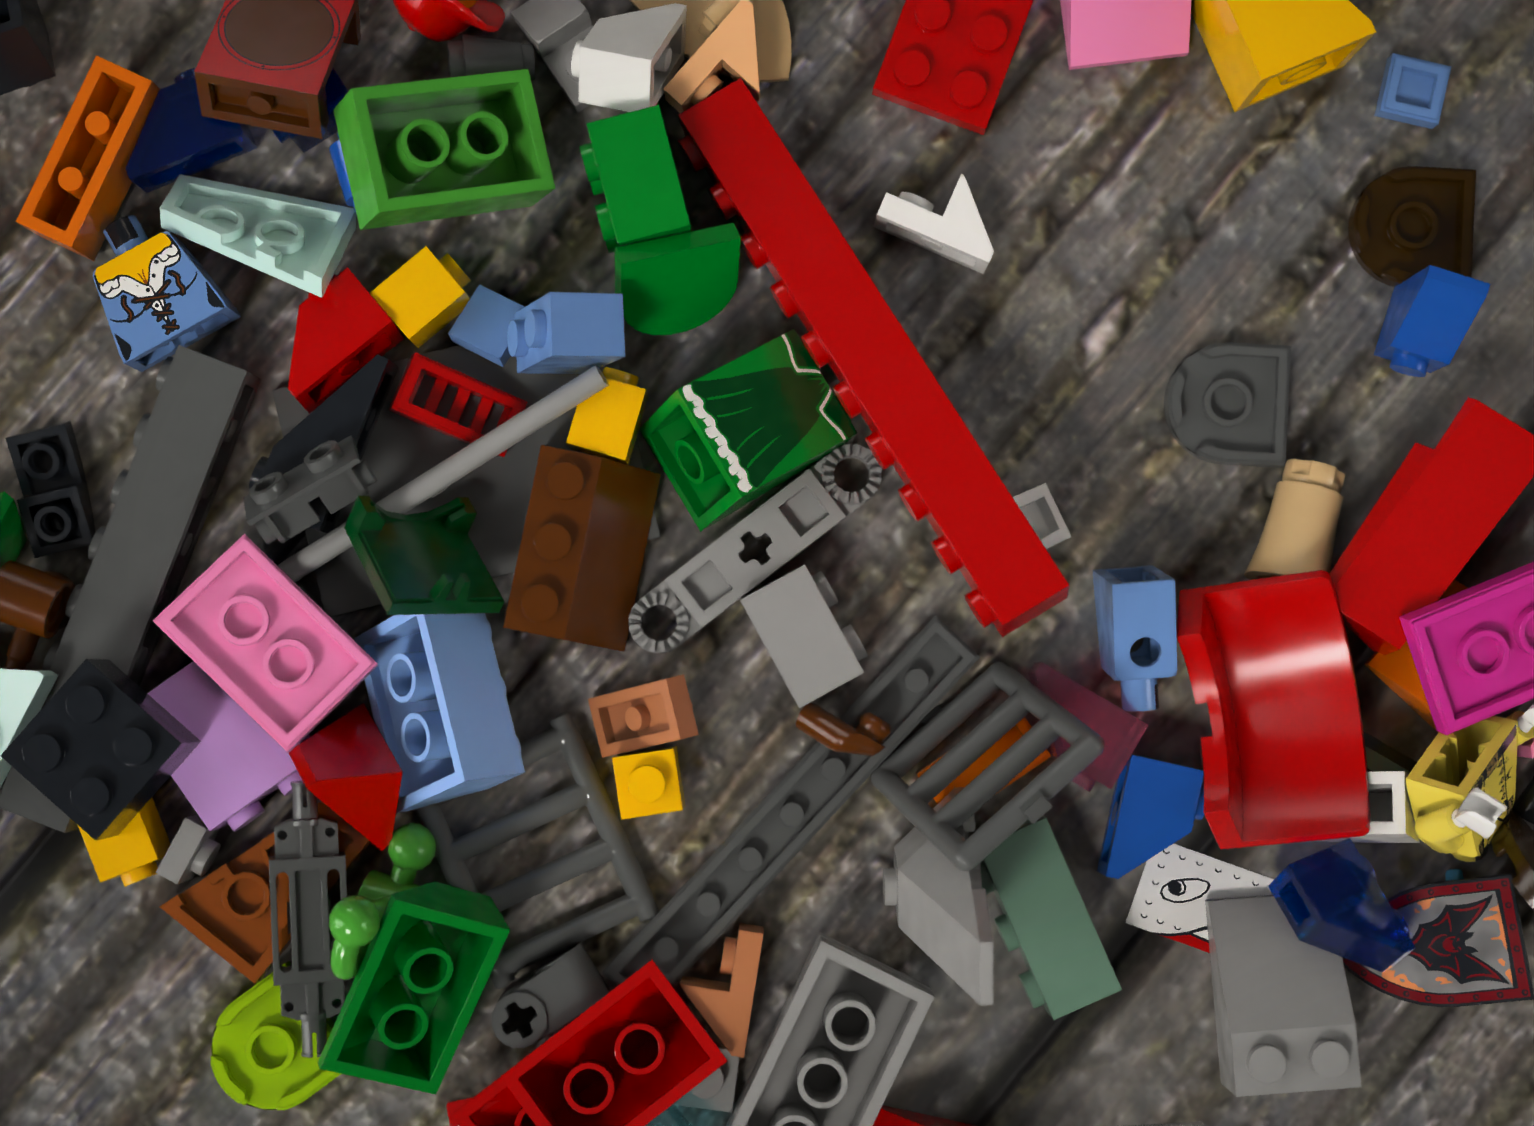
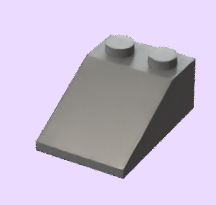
M1315 891L1205 900L1221 1084L1236 1097L1362 1087L1356 1022L1329 892Z

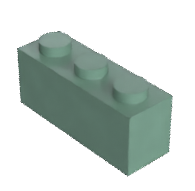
M1042 816L1034 824L1027 820L981 861L982 889H986V894L994 891L1003 914L995 917L994 921L1008 952L1019 948L1028 971L1018 976L1033 1009L1044 1005L1046 1012L1053 1020H1056L1117 993L1122 988L1047 818Z

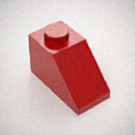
M348 267L338 275H333L323 298L309 293L308 298L299 305L288 390L309 414L377 354L380 356L385 355L404 340L391 318Z

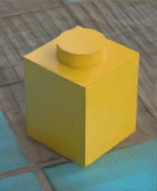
M425 246L373 289L370 294L405 336L417 348H420L463 311L470 298L462 288L471 280L448 253L438 260L428 247Z
M604 367L603 374L609 386L577 405L566 444L572 450L629 465L649 396L646 389L637 387L639 377L621 370Z
M677 746L612 757L621 820L681 811L685 808Z
M153 798L145 804L117 836L95 841L78 826L100 883L121 877L123 885L126 887L156 875L157 873L155 872L158 869L156 862L164 858L171 845Z

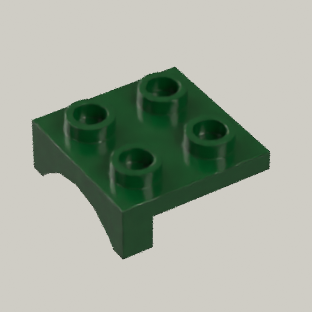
M357 496L344 529L387 615L500 612L505 601L468 535L477 515L468 497H457L451 502L427 512L405 515L384 510L373 502L370 496Z

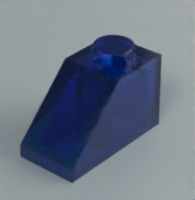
M196 68L180 73L174 79L175 84L159 90L125 168L129 179L146 193L176 182L180 174L191 176L257 149L248 125L203 117L201 115L194 73Z

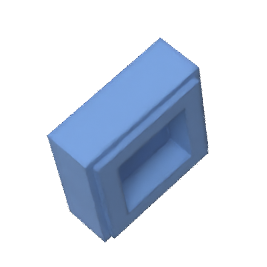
M1392 53L1386 61L1374 116L1433 129L1439 124L1451 66Z
M479 284L448 333L453 343L504 367L510 358L507 344L509 323L511 320H515V313L525 306Z

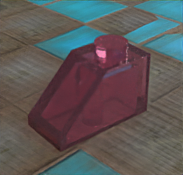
M1034 662L1028 672L1030 682L1097 732L1104 740L1105 747L1102 754L1071 782L1088 792L1092 790L1095 783L1112 789L1146 731L1148 724L1043 662ZM1059 737L1048 747V751L1051 757L1057 759L1071 745Z

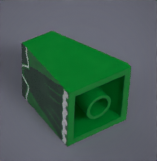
M795 329L678 388L639 428L700 532L820 461L857 434L851 423V418L844 410L837 396L832 392L821 374L820 368L813 361Z

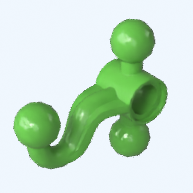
M407 823L394 830L388 846V854L394 863L390 875L373 869L366 876L358 895L341 899L329 915V929L335 941L331 952L330 965L333 974L337 978L355 979L368 947L380 928V920L391 895L419 886L413 883L417 871L428 866L436 854V841L431 831L423 825Z

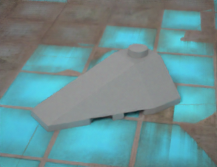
M965 787L954 788L933 809L938 812ZM974 814L956 829L965 840L968 838V832H975ZM914 827L894 846V868H883L884 906L895 905L898 927L979 1005H993V936L986 889H982L981 862L969 871L958 869Z

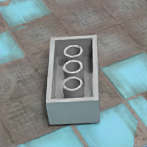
M819 932L726 1126H873L935 998L931 988Z

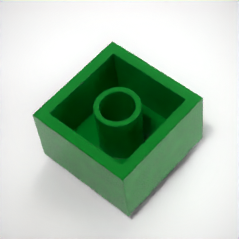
M655 105L586 123L591 143L580 145L579 147L593 195L605 194L606 202L595 205L608 253L615 252V248L619 246L692 231L660 106Z

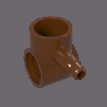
M14 560L7 561L0 568V622L16 627L6 653L7 660L4 668L25 670L26 665L31 662L40 636L50 639L58 630L67 626L70 618L66 617L65 609L69 596L76 586L70 578L58 572L39 570Z

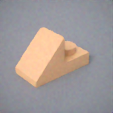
M741 0L663 88L666 101L680 113L719 91L724 83L718 78L722 72H725L734 81L741 78L754 99L758 102L760 101L754 7L749 0Z

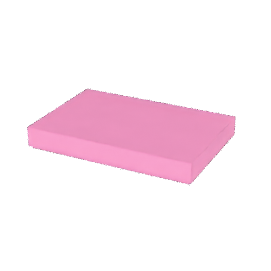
M246 534L241 536L153 620L184 653L288 754L378 666V663Z

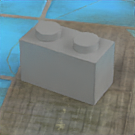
M804 564L740 599L798 708L807 705L864 673L858 661L867 657V652L851 624L840 629L829 608L839 602L822 571L811 576Z

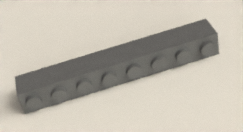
M178 345L174 357H167L161 365L156 379V389L160 393L152 413H145L135 430L133 445L137 447V451L129 470L124 469L118 475L112 488L111 503L115 504L108 524L106 527L101 526L97 530L90 543L88 559L92 561L85 582L84 584H77L71 592L65 609V615L70 619L61 641L56 640L51 645L44 659L42 670L53 671L58 677L42 708L86 659L110 660L140 687L162 632L153 620L175 599L261 381L257 376L244 369ZM11 767L0 788L2 790L0 793L1 809L63 833L79 830L78 825L17 770Z

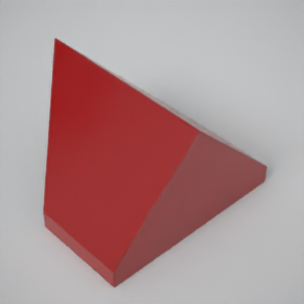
M363 703L298 744L289 752V755L306 788L383 851L389 846L393 836L403 771Z

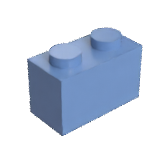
M549 292L515 313V320H511L509 323L507 334L509 354L511 357H516L517 373L582 374L595 365L601 368L625 357L623 294Z

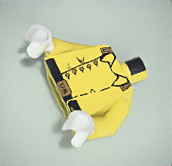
M1534 703L1526 712L1516 711L1505 718L1494 715L1449 735L1439 732L1406 777V787L1415 821L1414 830L1418 838L1439 853H1451L1454 858L1464 862H1475L1487 855L1488 844L1514 805L1517 746L1534 737Z

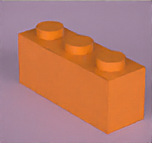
M96 55L16 222L38 236L94 261L106 238L103 231L114 221L172 100L153 81Z

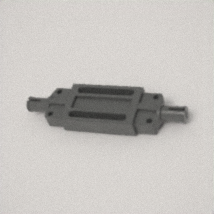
M302 780L290 782L292 786L293 818L274 825L275 856H269L274 986L280 985L281 1016L301 1020V1056L313 1058L312 1033H316L317 1057H320L327 1042L326 1018L339 1014L345 1002L344 980L346 979L337 978L333 974L330 965L329 915L331 913V899H328L327 873L331 869L339 871L340 900L347 897L345 852H339L338 822L318 817V798L308 789L307 804H303ZM281 872H285L289 877L290 902H287L288 934L291 933L292 963L287 967L280 964L276 876Z

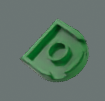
M728 223L616 247L615 294H623L625 321L632 328L642 333L672 335L701 326L719 314L732 299L738 283L741 237L735 224Z

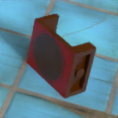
M225 0L194 71L201 115L203 117L323 139L329 123L325 86L342 43L358 46L361 39L358 0Z

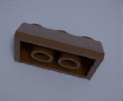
M541 445L503 628L625 652L629 632L628 618L635 603L661 474L599 456Z

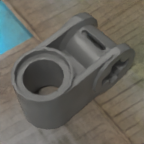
M579 942L534 971L533 975L507 990L499 998L492 1012L491 1026L495 1036L503 1044L511 1048H526L540 1041L561 1026L568 1025L611 990L584 946ZM516 1002L521 1009L532 1006L536 1010L530 1021L531 1030L525 1031L520 1024L512 1028L506 1024V1020L511 1013L509 1004Z

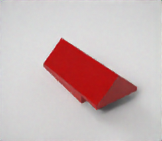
M1468 397L1435 449L1415 442L1330 572L1344 625L1374 652L1387 655L1401 649L1407 639L1399 617L1439 600L1534 477V434L1482 402Z
M652 959L451 1115L459 1126H646L728 1060Z

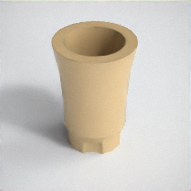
M1287 460L1284 466L1282 481L1276 484L1271 508L1259 543L1244 575L1246 578L1255 580L1324 570L1330 574L1337 523L1343 503V496L1340 493L1344 484L1345 473L1338 471L1337 467L1314 460Z

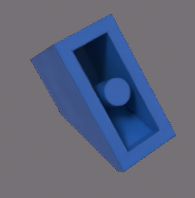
M1432 265L1419 271L1394 287L1374 355L1391 360L1390 369L1414 377H1425L1426 372L1432 373L1449 365L1487 297L1490 283Z
M1122 753L1097 871L1104 876L1119 879L1191 833L1194 820H1202L1204 817L1203 770Z

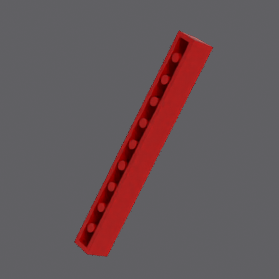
M741 78L737 79L680 113L678 116L685 137L677 142L687 162L695 173L705 168L715 184L708 189V192L718 211L726 221L735 216L745 231V234L740 236V244L756 269L766 264L776 280V283L769 288L780 309L787 318L797 314L808 332L802 335L801 339L813 361L819 368L829 364L839 379L840 383L833 386V390L844 410L851 419L861 414L872 431V434L865 437V440L875 459L883 470L893 465L905 483L903 487L898 489V493L906 508L916 522L926 517L938 535V538L931 541V545L939 560L950 575L960 570L971 587L972 591L964 596L980 624L985 628L993 623L1000 635L1004 637L1067 599L1069 584L743 80Z

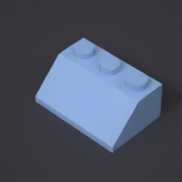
M485 613L393 615L355 637V642L378 663V666L364 680L374 722L403 771L396 813L407 812L490 789L525 773L521 757V745L515 734L506 698V685L500 674L492 642L491 626Z

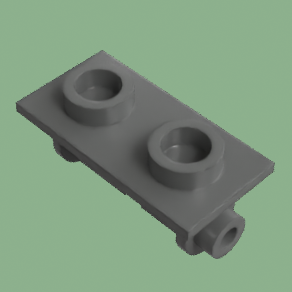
M352 435L338 443L334 440L327 441L312 449L304 458V463L285 474L274 472L258 480L251 487L249 494L243 497L246 520L250 526L256 525L258 532L267 544L277 539L284 543L320 521V517L310 501L320 497L328 511L333 514L356 501L358 495L369 494L368 486L377 482V479L365 460L360 462Z

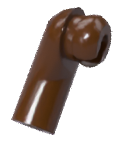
M812 702L803 707L796 720V727L828 749L835 752L874 756L886 748L882 744L889 737L892 730L889 723L871 712L864 713L860 718L858 726L854 728Z

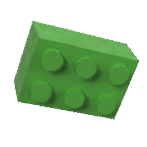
M529 69L351 88L333 109L360 230L531 207L556 189Z

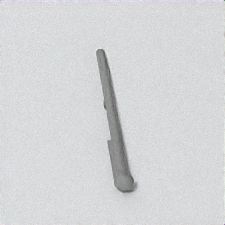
M597 365L593 366L376 504L389 512L407 513L427 499L434 498L442 493L454 482L609 386L608 381ZM346 522L277 566L294 582H297L353 547L344 529Z

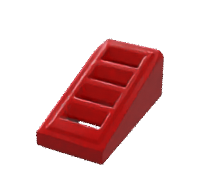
M415 352L409 359L388 411L471 444L483 436L481 431L493 403L504 407L496 425L498 427L525 410L528 402ZM425 374L435 380L425 404L421 408L412 404ZM447 384L458 388L446 418L435 414ZM470 394L481 397L467 428L458 424ZM507 450L497 456L504 458Z

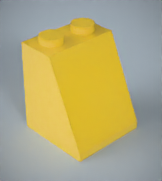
M1191 0V14L1234 112L1344 67L1376 33L1372 21L1349 0Z

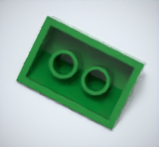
M439 882L428 883L391 895L380 920V928L368 947L318 1060L320 1069L437 1094L510 932V928L491 896Z

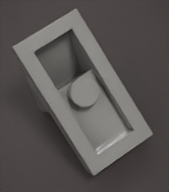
M529 0L511 12L512 17L528 41L533 44V48L577 113L591 105L578 102L579 78L573 77L571 73V60L575 44L578 40H584L593 28L590 14L580 0Z

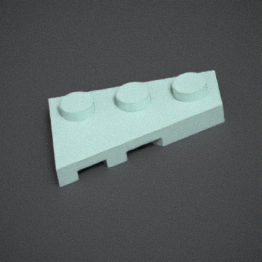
M182 174L179 175L160 206L161 228L323 298L356 230V213L354 208Z

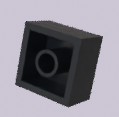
M86 659L0 756L97 841L119 835L201 741L110 660Z

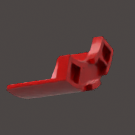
M1317 570L1180 590L1177 640L1188 670L1195 704L1207 703L1212 736L1201 737L1204 772V815L1220 850L1366 835L1370 831V802L1362 717L1349 643L1331 575L1327 571Z

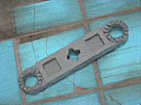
M845 444L834 449L640 598L632 607L628 618L629 631L636 644L652 653L660 654L675 650L869 501L878 491L882 480V468L871 450L858 444ZM847 458H855L862 461L869 472L868 483L863 489L856 492L844 491L837 486L834 480L836 465ZM751 533L756 539L764 535L770 538L772 543L766 549L767 555L770 558L767 563L760 565L755 559L749 560L747 563L741 560L739 554L745 549L744 543L741 540L744 535ZM653 606H667L676 616V630L666 640H652L645 635L642 629L643 615Z

